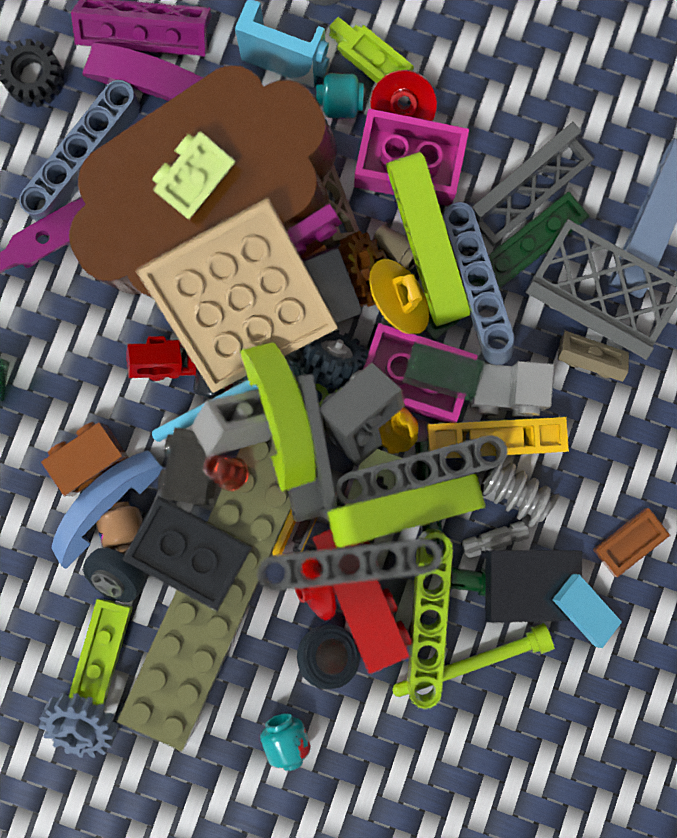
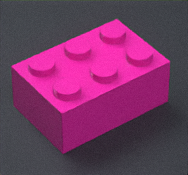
M368 108L355 170L354 187L394 195L386 163L422 152L439 205L449 206L453 204L469 129Z
M378 323L364 369L373 363L402 390L405 408L408 411L445 423H456L478 355L414 334H406L396 328Z

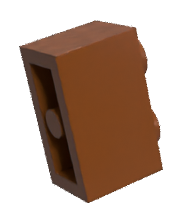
M90 422L76 432L78 437L69 443L65 441L58 443L47 452L49 456L41 461L63 496H75L104 472L129 458L106 424Z

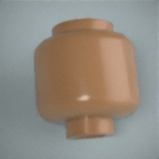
M129 502L115 503L100 517L96 525L103 548L113 549L125 555L143 523L141 511L137 507L130 506Z

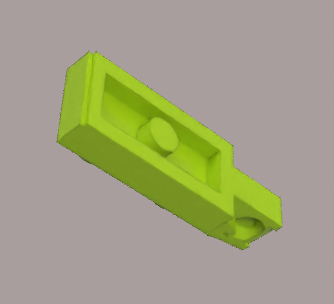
M339 17L330 25L329 36L338 43L337 49L376 83L393 71H414L413 64L366 26L360 27L355 24L352 28Z

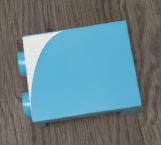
M255 0L246 1L235 27L241 60L314 87L318 77L323 78L329 65V58L326 57L329 43L325 41V28L318 26L312 41L306 42L264 26L261 3Z

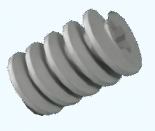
M503 463L497 467L490 468L482 483L484 484L483 496H487L492 491L496 492L494 503L498 504L503 499L508 500L505 508L507 512L517 506L519 508L517 519L519 520L529 514L531 516L528 524L529 527L542 522L552 511L560 497L558 493L550 497L551 489L548 486H543L538 490L539 480L536 478H532L526 483L527 472L524 470L514 475L516 469L514 463H509L503 468Z

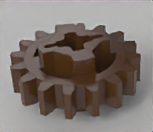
M358 231L340 239L341 246H338L360 306L367 305V307L376 305L370 289V271L376 262L387 259L383 249L379 250L377 248L378 243L376 239L370 240L368 232L362 234L361 231Z

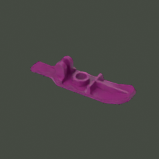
M80 198L68 203L14 234L6 249L0 252V273L17 265H24L25 268L32 267L42 258L65 245L68 246L70 244L69 231L71 223L78 211L86 205L83 199ZM42 235L50 237L49 241L44 244L39 243L38 238Z

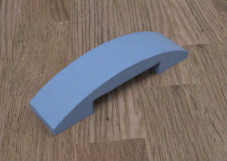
M147 450L133 455L104 472L79 495L68 509L56 531L51 547L63 568L67 569L88 548L90 542L85 533L131 487L141 494L165 470L150 451Z

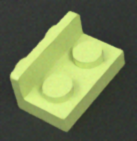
M201 132L195 138L188 133L175 150L180 155L172 167L165 162L152 179L157 183L153 190L188 219L235 162Z

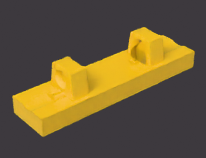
M566 417L427 425L428 451L465 442L466 434L469 432L470 440L490 435L499 437L507 447V455L569 452ZM484 443L480 448L481 457L496 456V449L492 444ZM449 452L446 459L462 457L456 452Z

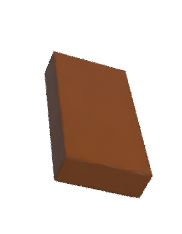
M645 508L595 547L593 551L611 574L618 578L671 535L649 508Z

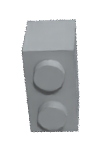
M259 390L205 401L191 427L207 456L266 442L272 435Z

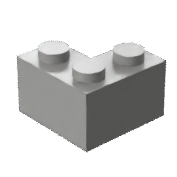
M518 361L513 366L477 363L472 374L470 408H478V414L496 416L499 415V410L512 411V417L529 419L533 418V415H540L541 411L551 407L554 364Z

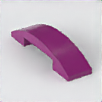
M93 43L82 72L83 76L105 84L115 80H123L129 83L135 90L167 101L202 79V77L154 56L119 46Z

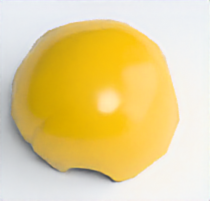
M405 407L379 428L382 440L381 446L385 447L390 454L409 451L418 441L419 424L417 419Z

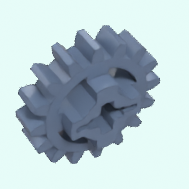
M61 693L59 699L52 697L49 703L45 705L39 717L41 720L39 729L46 730L43 737L52 739L54 741L52 746L65 747L64 751L66 754H77L81 758L84 753H88L92 758H95L98 752L103 755L106 754L116 738L118 723L112 721L115 716L113 713H105L103 711L105 708L104 704L96 706L92 704L93 698H81L78 693H75L72 699L65 693Z

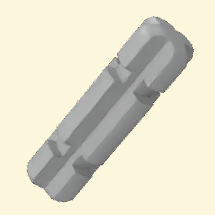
M519 521L510 524L509 528L504 526L479 534V538L473 536L464 539L462 546L465 555L472 558L481 555V551L496 550L511 545L514 540L515 542L526 540L530 535L526 523Z

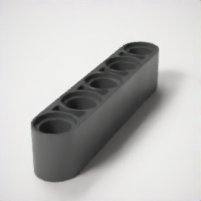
M490 435L353 471L341 476L337 481L335 487L336 495L343 503L353 505L497 467L505 461L507 447L502 439ZM484 443H490L496 449V457L492 462L485 461L480 455V448ZM449 452H456L461 455L463 464L459 471L455 472L447 467L445 459ZM415 461H423L429 468L428 477L423 481L416 480L411 474V466ZM381 470H389L395 476V484L389 490L381 489L376 483V476ZM348 479L357 480L362 489L359 497L353 500L347 499L341 492L342 483Z
M422 538L276 554L269 556L260 564L257 576L264 588L278 591L420 575L435 571L441 563L442 554L436 543ZM422 545L429 546L433 553L431 562L425 566L417 565L413 558L415 550ZM385 549L392 550L396 554V563L394 567L388 570H382L376 564L378 553ZM354 554L359 558L360 567L355 573L346 574L341 571L339 560L343 555ZM316 558L322 563L323 572L319 577L309 578L303 573L302 564L306 559ZM272 562L282 564L286 571L284 580L280 582L269 580L266 576L267 565Z

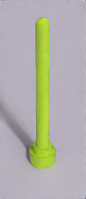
M545 623L531 627V631L525 633L526 637L444 666L443 682L530 650L533 653L539 651L541 654L554 650V644ZM407 680L396 683L393 686L392 691L395 696L402 697L409 694ZM422 681L417 684L415 691L433 686V684L428 681Z

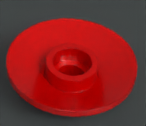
M397 70L385 75L376 84L371 95L370 109L433 121L437 109L436 93L430 82L421 74L411 70ZM407 96L411 104L409 106H402L399 103V98Z
M309 558L303 562L302 570L307 577L316 578L322 574L323 565L318 559ZM332 584L295 589L300 602H307L311 610L319 618L329 620L334 617L336 600Z

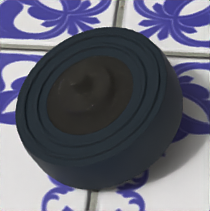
M321 625L315 627L302 638L299 644L297 664L300 673L307 682L317 688H340L352 680L359 667L360 652L356 641L351 633L340 626Z

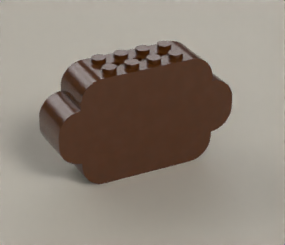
M235 65L224 66L214 70L99 147L86 158L81 166L78 176V187L86 205L75 215L69 231L70 245L81 267L90 276L124 293H142L153 299L137 273L139 267L268 198L286 231L329 204L328 193L321 178L331 170L335 162L337 145L320 106L310 91L297 82L279 80L263 86L259 78L247 68ZM201 132L235 162L188 219L153 190L157 183L152 179L165 162L171 167L180 155L175 150L188 133L195 138Z

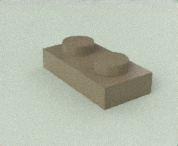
M564 331L559 343L558 360L565 362L571 367H580L595 372L604 378L624 381L629 371V352Z

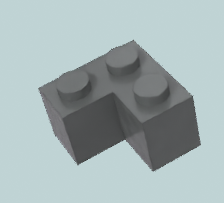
M371 363L364 370L354 373L349 382L337 393L334 392L328 395L319 407V411L330 441L357 467L382 445L379 428L405 407L402 390L378 367Z

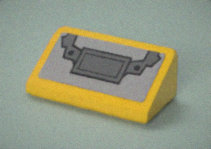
M290 510L272 550V554L302 552L318 517L296 522L293 520L292 510Z

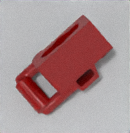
M148 336L146 344H127L126 360L129 378H150L154 381L163 380L165 377L175 379L179 376L195 375L197 367L188 353V367H182L180 348H184L180 340H166L164 336Z

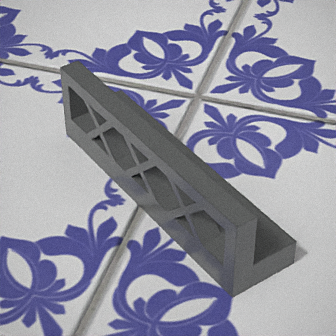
M573 121L472 207L480 232L492 246H495L594 160L576 140L582 130ZM568 148L581 160L575 167H560L561 154ZM555 160V166H548ZM540 172L554 173V185L550 189L535 188L537 174ZM560 173H561V174H566L564 177H562V178L559 180V178H560ZM530 181V187H523ZM515 193L530 194L529 207L525 210L511 209V197ZM535 194L541 195V196L535 201ZM506 202V208H499ZM490 214L505 215V226L496 235L483 221ZM510 215L517 216L510 222Z
M296 375L294 378L306 409L312 434L315 455V481L288 490L293 520L300 522L316 517H323L329 520L327 512L338 508L313 375Z

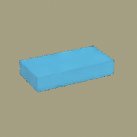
M572 574L552 599L595 647L603 648L622 623L578 574Z

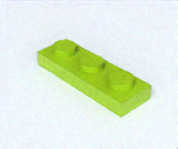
M103 598L96 599L68 696L70 699L73 698L75 693H78L81 698H93L92 704L96 706L99 704L105 705L132 612V606Z

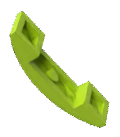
M275 342L241 350L240 353L250 386L256 384L258 386L276 447L277 455L271 456L281 491L315 481V455L309 420L299 388L287 361Z

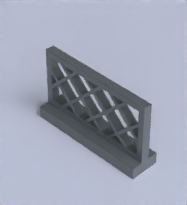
M569 219L565 222L539 269L525 289V292L646 360L654 349L652 346L677 308V292L670 302L657 305L653 286L666 282L677 288L676 278ZM570 229L583 236L586 250L566 255L563 241ZM589 240L600 246L590 248ZM560 248L562 257L553 259ZM602 249L613 252L616 267L596 272L592 252ZM587 254L592 273L572 279L567 259ZM619 256L630 263L621 265ZM560 261L564 262L568 280L553 284L542 278L550 264ZM632 266L642 268L646 283L627 288L622 269ZM617 271L622 290L602 295L598 276ZM649 273L655 275L660 279L651 282ZM593 278L598 297L587 300L578 298L574 283ZM569 284L571 293L560 287ZM648 288L652 307L632 311L628 293ZM623 294L628 313L615 317L607 314L604 299ZM599 301L601 310L590 303ZM666 308L660 317L658 310ZM653 311L656 325L650 335L647 336L637 330L634 316ZM629 318L631 326L620 320Z

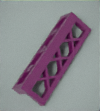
M79 0L71 11L75 45L92 46L93 43H99L131 50L206 56L207 26L211 19V8L124 0Z

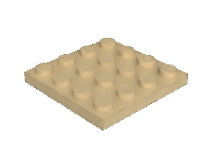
M268 198L139 267L137 270L138 275L212 393L247 376L240 353L241 350L275 342L283 356L338 329L335 319Z

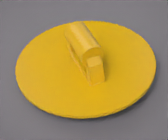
M382 259L376 262L371 268L369 283L378 309L386 320L399 331L414 335L421 333L429 322V308L425 294L415 279L414 274H411L404 266L393 260Z

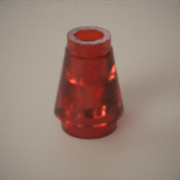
M212 455L204 462L203 469L205 474L226 491H235L247 482L248 467L240 457Z

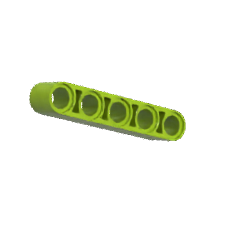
M422 152L387 162L386 167L435 325L438 327L470 316L466 294L428 166Z
M472 474L328 511L327 515L336 548L482 509L486 505L477 474Z
M428 529L419 538L428 540L440 538L443 540L444 546L441 551V563L435 571L428 574L415 575L410 632L412 645L409 646L410 657L408 659L407 688L413 704L423 709L432 708L437 705L442 695L452 543L443 532L437 529ZM426 545L417 548L416 564L419 566L429 564L433 558V555L426 553ZM429 574L441 576L440 585L434 590L425 589L422 584L424 578ZM432 609L438 612V618L433 624L426 625L420 622L421 614L424 611ZM430 645L436 648L435 654L430 659L424 660L417 656L419 649L423 646ZM428 681L433 684V687L427 694H418L415 691L418 683Z

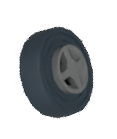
M109 548L94 550L87 557L83 565V573L88 582L101 594L110 599L120 602L134 600L142 591L145 583L143 572L122 560L124 554Z

